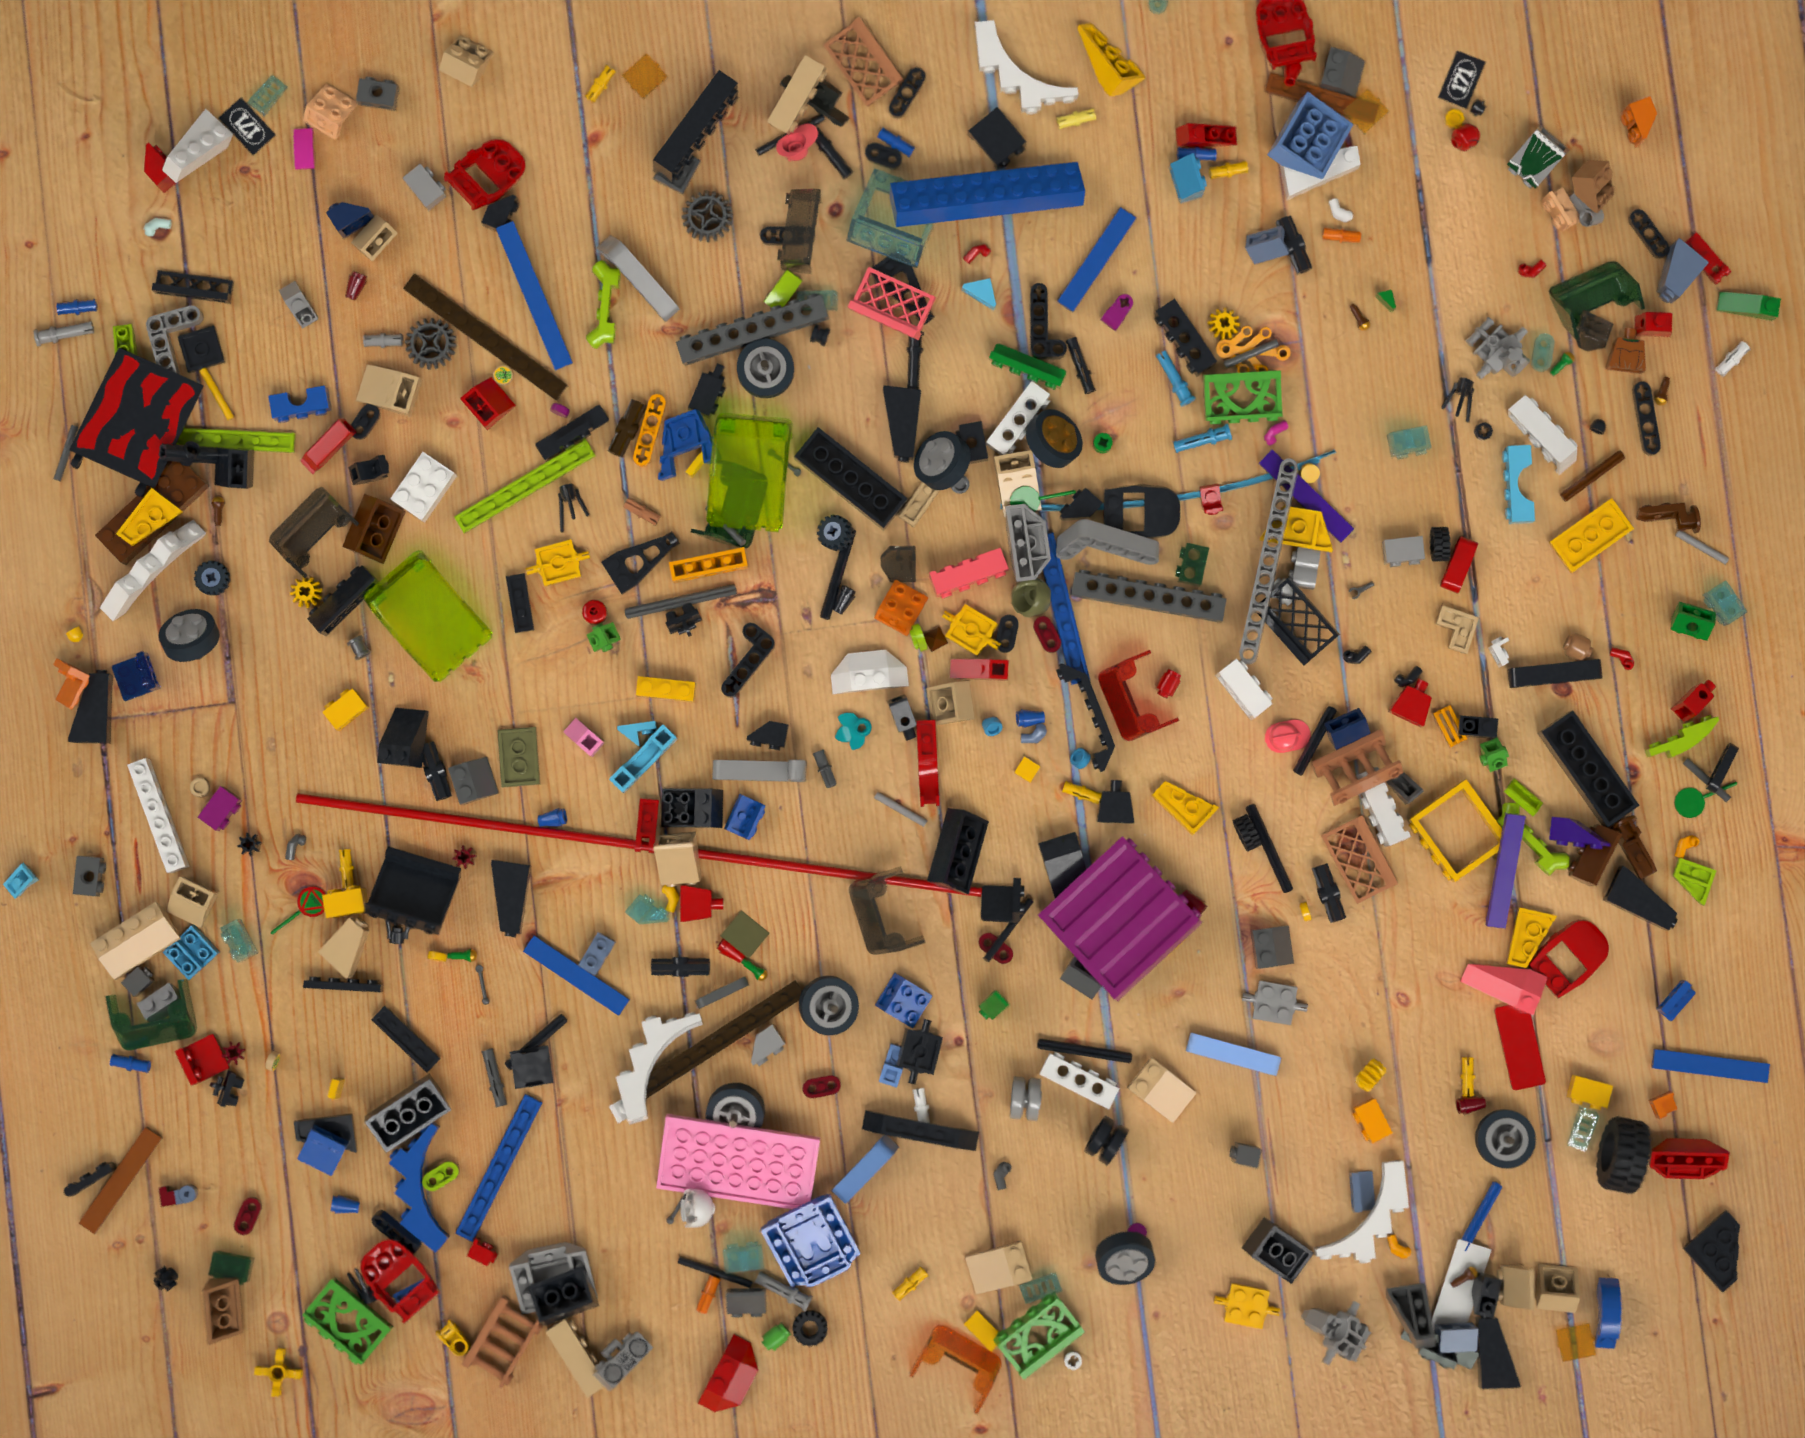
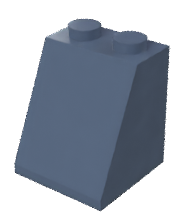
M1680 238L1670 246L1657 288V293L1660 294L1659 297L1664 302L1671 304L1684 293L1709 263Z

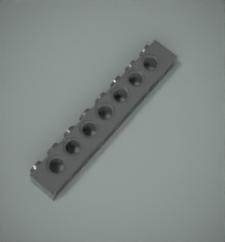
M812 294L803 301H799V299L790 301L789 305L781 307V305L770 308L771 311L766 313L759 311L752 314L753 317L747 319L745 317L737 318L734 320V323L729 325L722 323L717 325L716 329L710 331L709 329L700 330L698 335L692 337L691 335L682 336L679 341H676L682 363L687 366L746 347L756 340L774 338L829 320L822 295ZM811 307L812 311L809 315H802L803 308ZM786 313H793L791 321H784ZM768 319H775L773 327H766ZM751 324L757 325V330L754 333L748 332V327ZM733 330L739 331L736 339L729 337L730 332ZM714 336L721 337V341L717 345L711 343ZM696 342H702L703 344L699 351L693 349Z
M1079 570V572L1074 574L1071 597L1219 623L1223 621L1227 599L1222 598V594L1211 593V596L1203 595L1204 591L1200 590L1186 592L1185 588L1177 586L1169 589L1166 588L1165 584L1155 583L1152 586L1147 585V581L1136 580V582H1130L1128 578L1121 576L1113 579L1104 573H1098V576L1090 575L1091 572L1087 570ZM1095 581L1097 589L1089 590L1087 582ZM1108 584H1113L1116 587L1114 594H1109L1106 591ZM1126 588H1133L1135 595L1133 597L1126 596ZM1151 591L1154 594L1153 600H1146L1143 595L1144 592ZM1163 595H1171L1173 598L1172 603H1164ZM1182 598H1189L1191 606L1184 607L1181 603ZM1201 601H1208L1210 609L1207 611L1203 610L1200 607Z

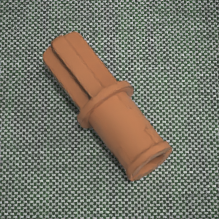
M628 498L624 503L623 507L636 514L639 519L642 518L654 526L657 525L661 518V515L646 508L647 505L643 506L631 498Z

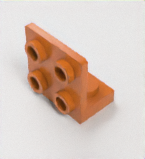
M895 580L874 618L908 637L909 631L925 606L928 597Z
M56 658L53 665L59 668V673L67 677L56 697V701L72 710L78 704L82 690L87 687L90 675Z

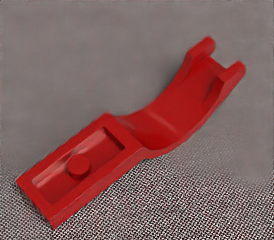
M935 720L916 721L920 807H924V804L940 806Z

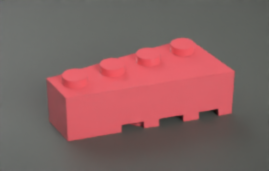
M1001 548L978 555L973 560L970 558L961 561L957 566H946L938 573H936V570L929 572V579L936 597L941 596L942 599L952 596V592L956 590L963 592L970 589L972 584L977 583L978 586L988 582V578L995 576V579L1001 578L1006 575L1005 572L1009 568Z

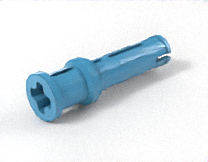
M1167 350L1162 351L1161 353L1165 359H1163L1160 353L1156 355V358L1173 385L1172 392L1176 393L1181 402L1180 406L1184 407L1196 398L1191 395L1187 387L1188 383L1181 379Z
M1228 423L1220 428H1210L1206 433L1173 441L1175 452L1178 453L1209 443L1216 445L1217 442L1226 439L1232 440Z

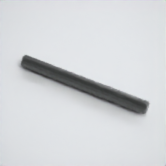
M735 584L634 606L625 609V616L627 619L683 607L688 603L696 604L736 595L737 589Z

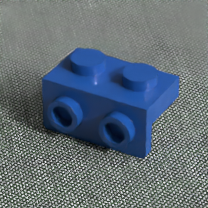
M739 794L724 829L750 840L757 831L756 826L759 820L764 816L765 805Z

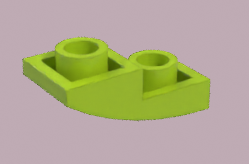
M787 269L766 296L764 302L771 308L778 305L784 307L801 284L802 279Z

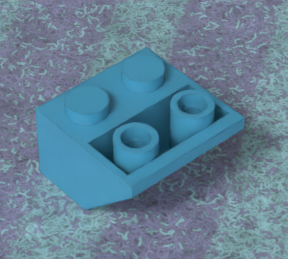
M1194 153L1171 163L1169 166L1180 204L1201 198L1205 187H1207L1205 177L1201 176L1199 171L1201 169L1200 160L1195 158Z

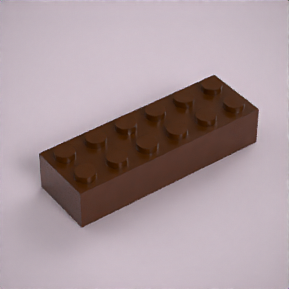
M173 461L163 471L154 490L184 511L209 486L190 466H184L178 461ZM147 486L142 498L136 496L95 534L100 542L124 565H127L177 518L175 517L134 546L116 534L152 488L150 486Z

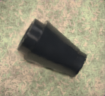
M842 585L841 589H838L833 611L843 615L855 599L856 591Z

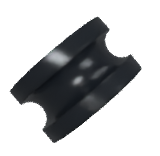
M1480 423L1474 429V434L1479 440H1486L1493 433V429L1488 423ZM1481 426H1484V429H1488V432L1485 434L1486 437H1483V434H1479V431L1482 429Z

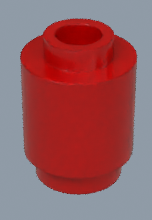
M1170 669L1164 672L1156 686L1157 694L1166 699L1168 696L1173 697L1181 682V675Z

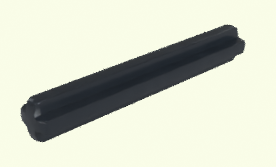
M1331 706L1326 708L1293 770L1297 775L1302 776L1326 733L1324 723L1334 718L1337 712L1335 708Z
M560 1014L521 1049L539 1047L567 1023V1018ZM511 1058L505 1062L509 1070H512Z

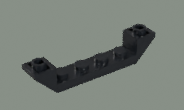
M1058 664L1059 669L1056 672L1059 680H1064V683L1077 678L1080 679L1077 684L1081 693L1085 692L1087 699L1084 700L1088 711L1092 710L1094 717L1091 719L1094 727H1099L1101 735L1098 736L1101 745H1106V749L1093 753L1094 758L1091 759L1094 769H1099V772H1103L1106 769L1115 744L1088 675L1065 664Z
M865 1110L862 1130L971 1151H976L979 1136L977 1131L894 1117Z

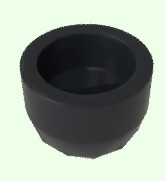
M1596 419L1592 422L1589 429L1596 434L1604 435L1606 423L1602 419Z

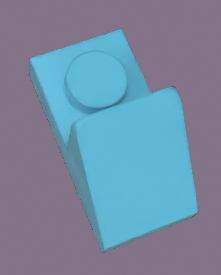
M650 721L617 726V730L640 747L639 732H642V735L653 734V730H657V722Z
M22 863L3 885L16 899L30 885L39 881V879L25 863Z

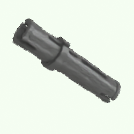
M493 1048L481 1051L491 1086L489 1090L492 1091L495 1108L508 1105L503 1090L505 1086L500 1079Z

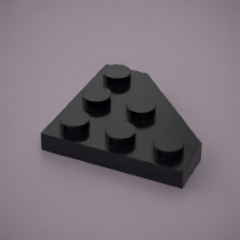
M1724 1210L1682 1248L1722 1293L1737 1281L1738 1275L1737 1260L1739 1255L1738 1236L1740 1224L1727 1210Z

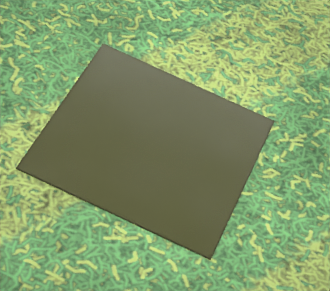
M741 910L720 936L746 957L750 958L770 933Z

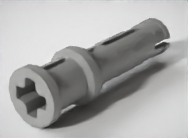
M89 321L61 328L51 326L50 329L41 331L36 329L34 330L36 345L39 347L41 344L50 342L55 344L60 339L93 334V323Z
M761 1271L755 1280V1283L786 1298L789 1304L793 1303L801 1307L804 1312L813 1298L812 1295L807 1296L798 1291L797 1287L792 1289Z

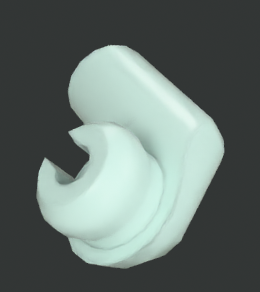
M163 218L152 219L144 226L145 234L153 236L158 228L171 229L172 220Z

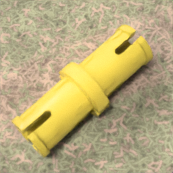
M1094 108L1078 113L1074 111L1073 114L1057 117L1059 130L1073 125L1077 127L1081 123L1096 120Z

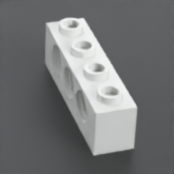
M1031 381L986 441V445L999 455L1013 453L1016 449L1014 445L1018 439L1022 440L1025 437V429L1028 423L1037 416L1040 409L1045 410L1050 403V400H1048L1050 394ZM1028 401H1033L1036 404V408L1029 410L1025 404ZM1021 416L1024 418L1025 423L1017 425L1014 422V418ZM1006 431L1011 432L1013 439L1005 440L1003 433Z
M1054 1052L1053 1055L1049 1053L1039 1073L1040 1075L1110 1109L1119 1090L1116 1087V1082L1108 1078L1104 1081L1098 1078L1100 1074L1090 1069L1088 1072L1082 1070V1065L1073 1060L1071 1064L1064 1061L1065 1056ZM1061 1065H1065L1068 1068V1073L1065 1076H1060L1057 1073V1069ZM1078 1074L1085 1076V1082L1082 1085L1075 1083V1077ZM1095 1083H1101L1103 1087L1102 1091L1098 1094L1092 1091V1086Z

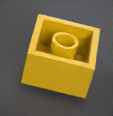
M360 885L346 887V891L341 889L328 890L326 895H322L326 918L364 913L365 902H368L367 890L361 888Z

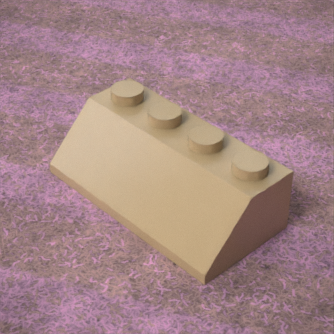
M155 901L90 944L100 962L112 978L117 980L181 938L166 910Z

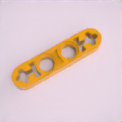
M660 394L652 395L648 401L633 454V460L639 467H645L651 461L666 408L665 398ZM657 398L663 403L662 406L659 405L657 408V412H661L660 415L649 412L650 409L654 411L655 405L652 402L656 401ZM651 416L656 417L658 420L657 425L653 427L647 424V419ZM646 434L651 435L653 438L649 445L642 443V437ZM639 446L650 449L649 452L645 450L644 456L647 460H643L642 463H639L637 456H641L643 451L639 449Z

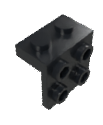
M1013 878V886L984 885L982 887V921L1019 923L1020 914H1024V903L1020 902V897H1024L1025 885H1021V878Z

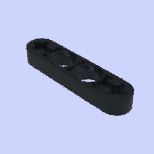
M1638 382L1633 386L1632 395L1641 446L1646 455L1652 456L1661 449L1650 385L1646 382ZM1640 386H1642V389H1646L1643 397L1644 399L1648 398V400L1638 402V400L1642 399L1641 393L1637 392ZM1642 404L1649 406L1650 412L1648 414L1640 412ZM1645 423H1650L1653 426L1651 433H1646L1643 430ZM1652 435H1654L1655 438L1651 439L1652 445H1656V448L1653 449V452H1651V449H1647V445L1650 444L1649 438L1645 440V437H1650Z

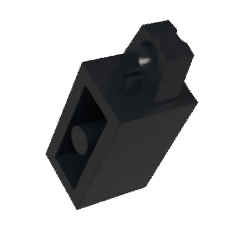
M717 363L714 372L702 373L688 406L690 411L694 409L699 410L701 415L707 418H711L712 414H716L719 407L717 401L719 397L722 398L726 391L724 386L725 377L722 376L725 366Z

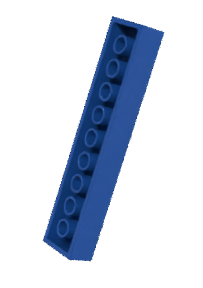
M1078 162L894 182L890 183L889 198L896 227L1084 206L1085 188Z

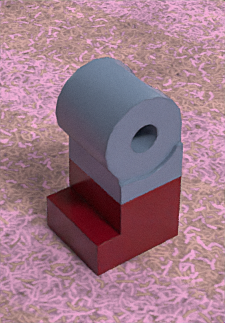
M186 1185L181 1189L171 1191L169 1186L158 1188L161 1207L189 1203L198 1196L197 1188L193 1185Z

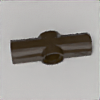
M631 399L624 416L621 417L617 424L616 434L608 452L621 458L624 457L631 440L635 438L638 432L639 422L646 410V405Z

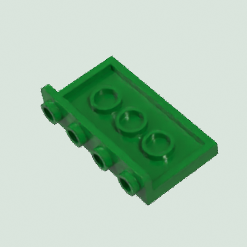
M996 344L989 356V360L992 361L991 365L1000 369L1003 366L1007 367L1010 373L1018 376L1021 373L1027 375V379L1038 383V380L1045 383V387L1055 390L1056 387L1061 388L1066 375L1064 369L1002 344Z

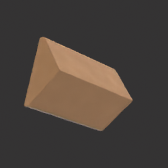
M209 1278L202 1291L207 1344L211 1345L242 1334L243 1326L239 1280L237 1278Z

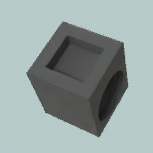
M141 966L137 967L121 983L136 997L155 980L152 978L153 973L147 967L143 968Z

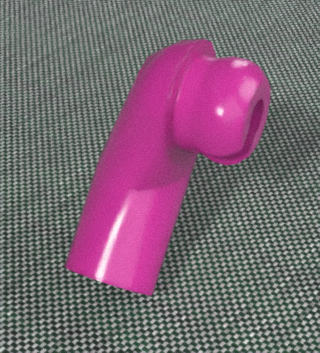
M1284 420L1271 426L1264 436V441L1267 442L1268 446L1277 442V439L1274 437L1275 435L1288 429L1287 422Z

